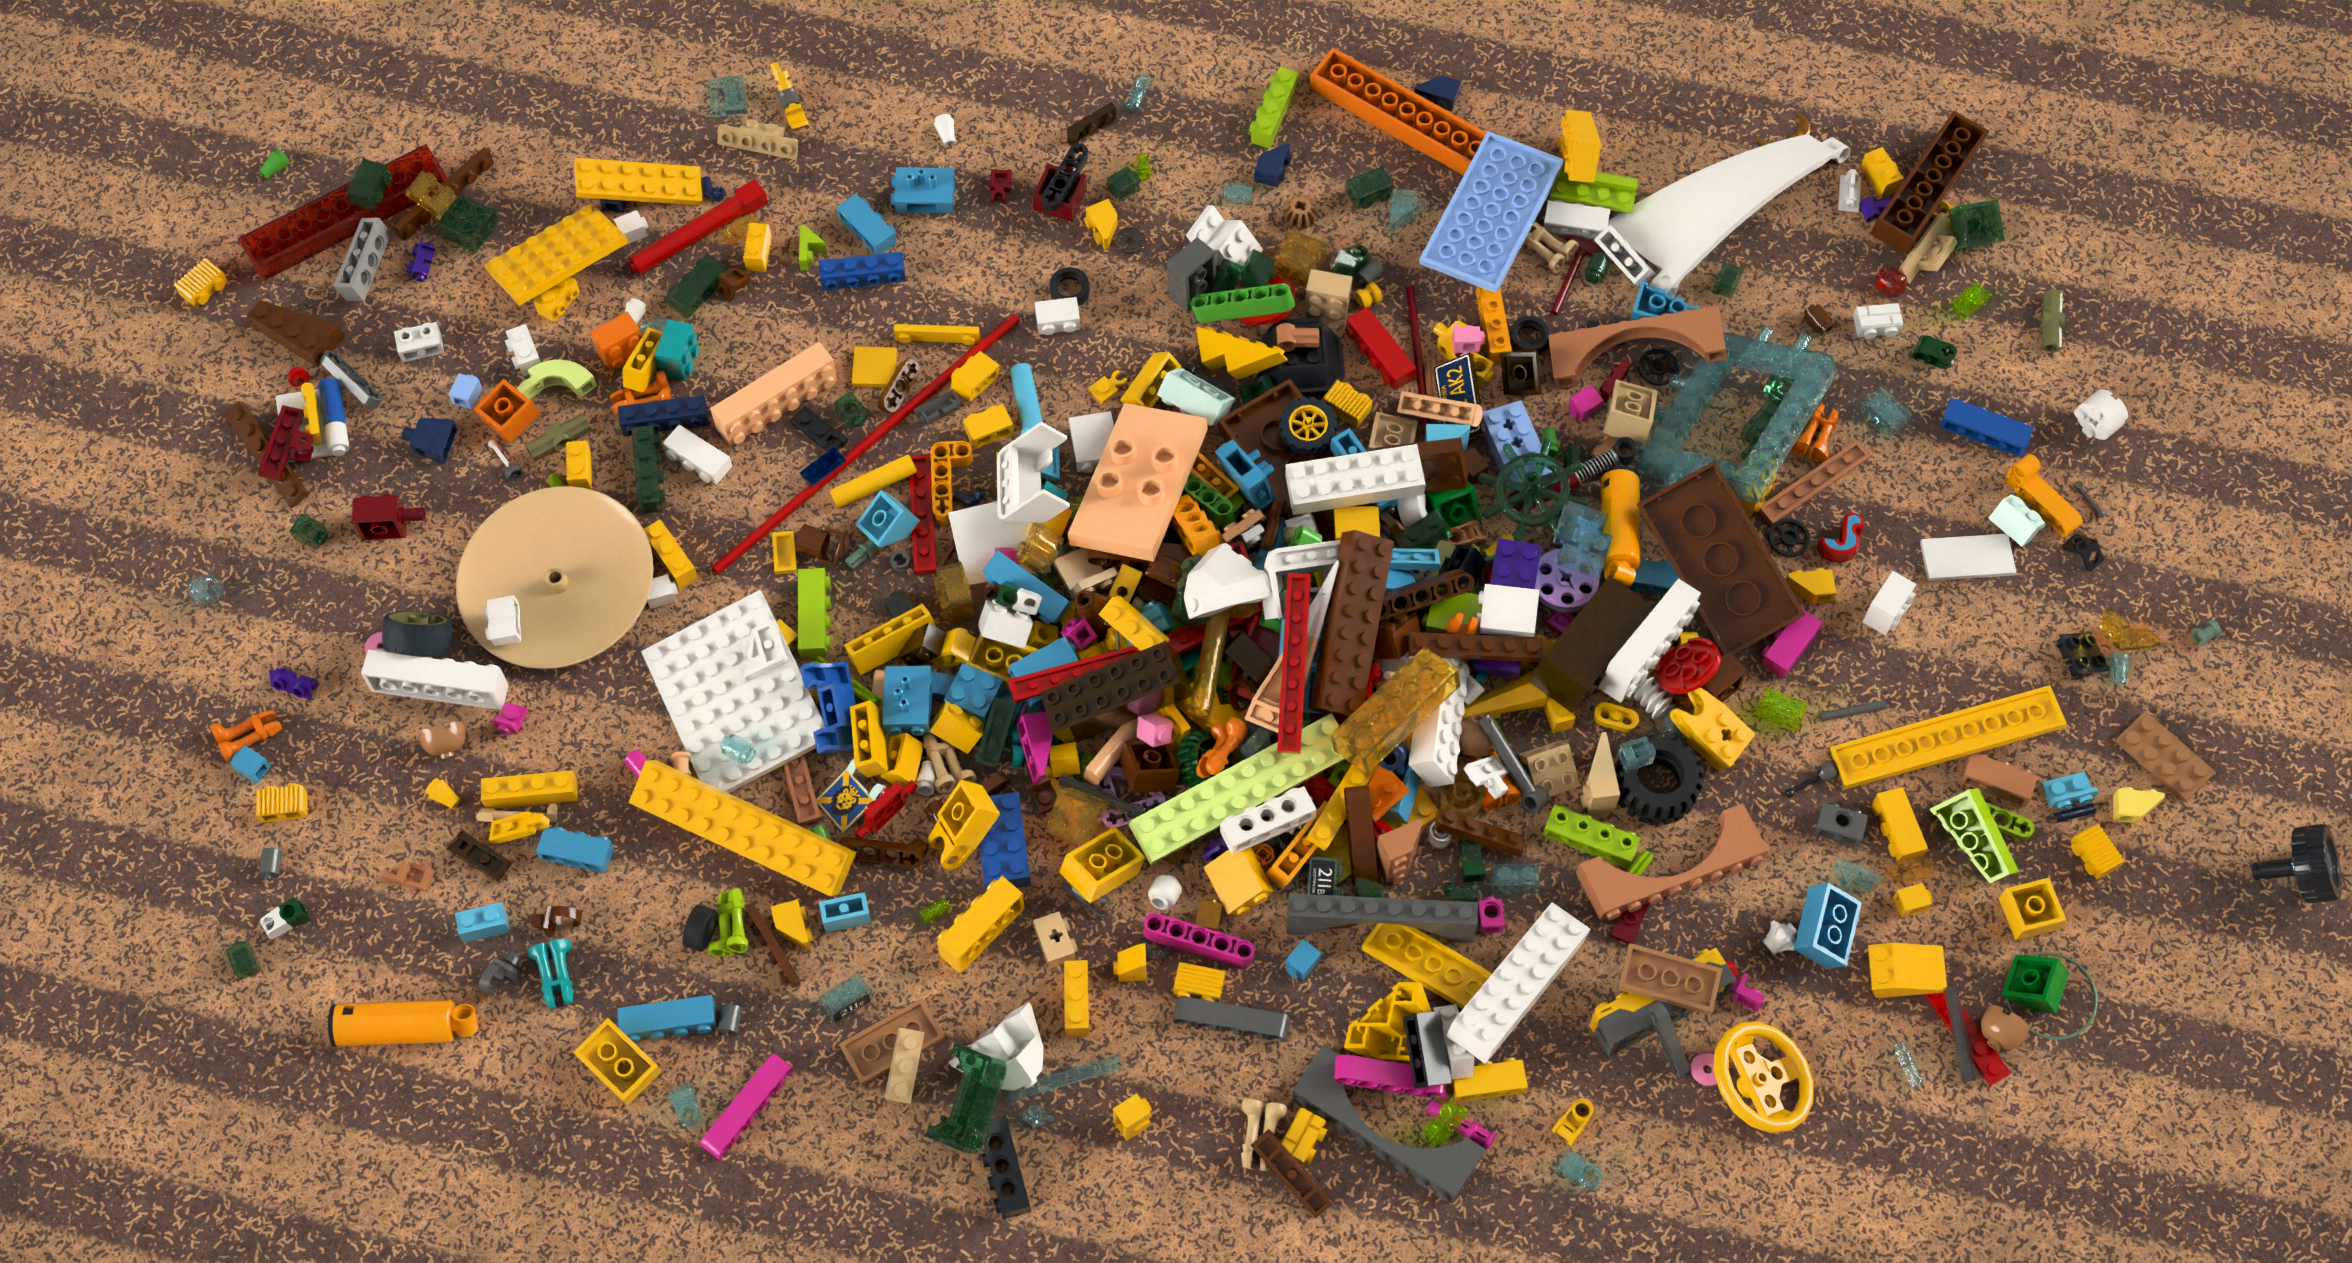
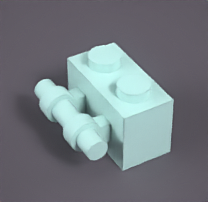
M2012 494L2004 498L1988 518L2021 547L2029 543L2038 531H2042L2046 526L2037 512L2030 510L2022 499Z

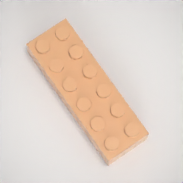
M818 342L714 405L710 409L717 431L729 446L740 444L745 440L746 436L751 433L760 432L764 425L769 422H776L788 410L793 411L797 409L801 402L806 399L811 400L815 398L818 392L824 388H831L837 381L833 358L822 344Z

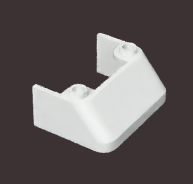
M1040 422L1000 450L997 456L998 517L1007 523H1045L1070 507L1068 502L1044 489L1041 490V471L1051 465L1053 460L1052 449L1066 441V435Z
M1340 540L1277 548L1268 553L1263 571L1268 575L1273 596L1262 600L1265 620L1282 617L1279 593L1283 587L1282 576H1287L1288 573L1322 571L1323 581H1325L1337 561Z

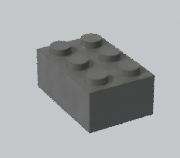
M1197 237L1192 242H1188L1177 255L1171 256L1168 260L1169 298L1188 313L1192 309L1190 302L1193 297L1211 293L1217 288L1215 251Z

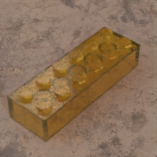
M1423 647L1330 734L1333 751L1368 774L1461 686L1458 669L1426 647Z

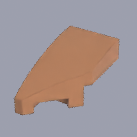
M404 861L400 863V867L390 873L388 871L384 872L382 877L386 880L426 892L435 870L431 867L414 863L408 864Z

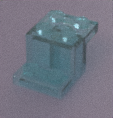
M1566 500L1553 543L1563 546L1557 565L1594 578H1600L1613 537L1603 533L1608 514Z

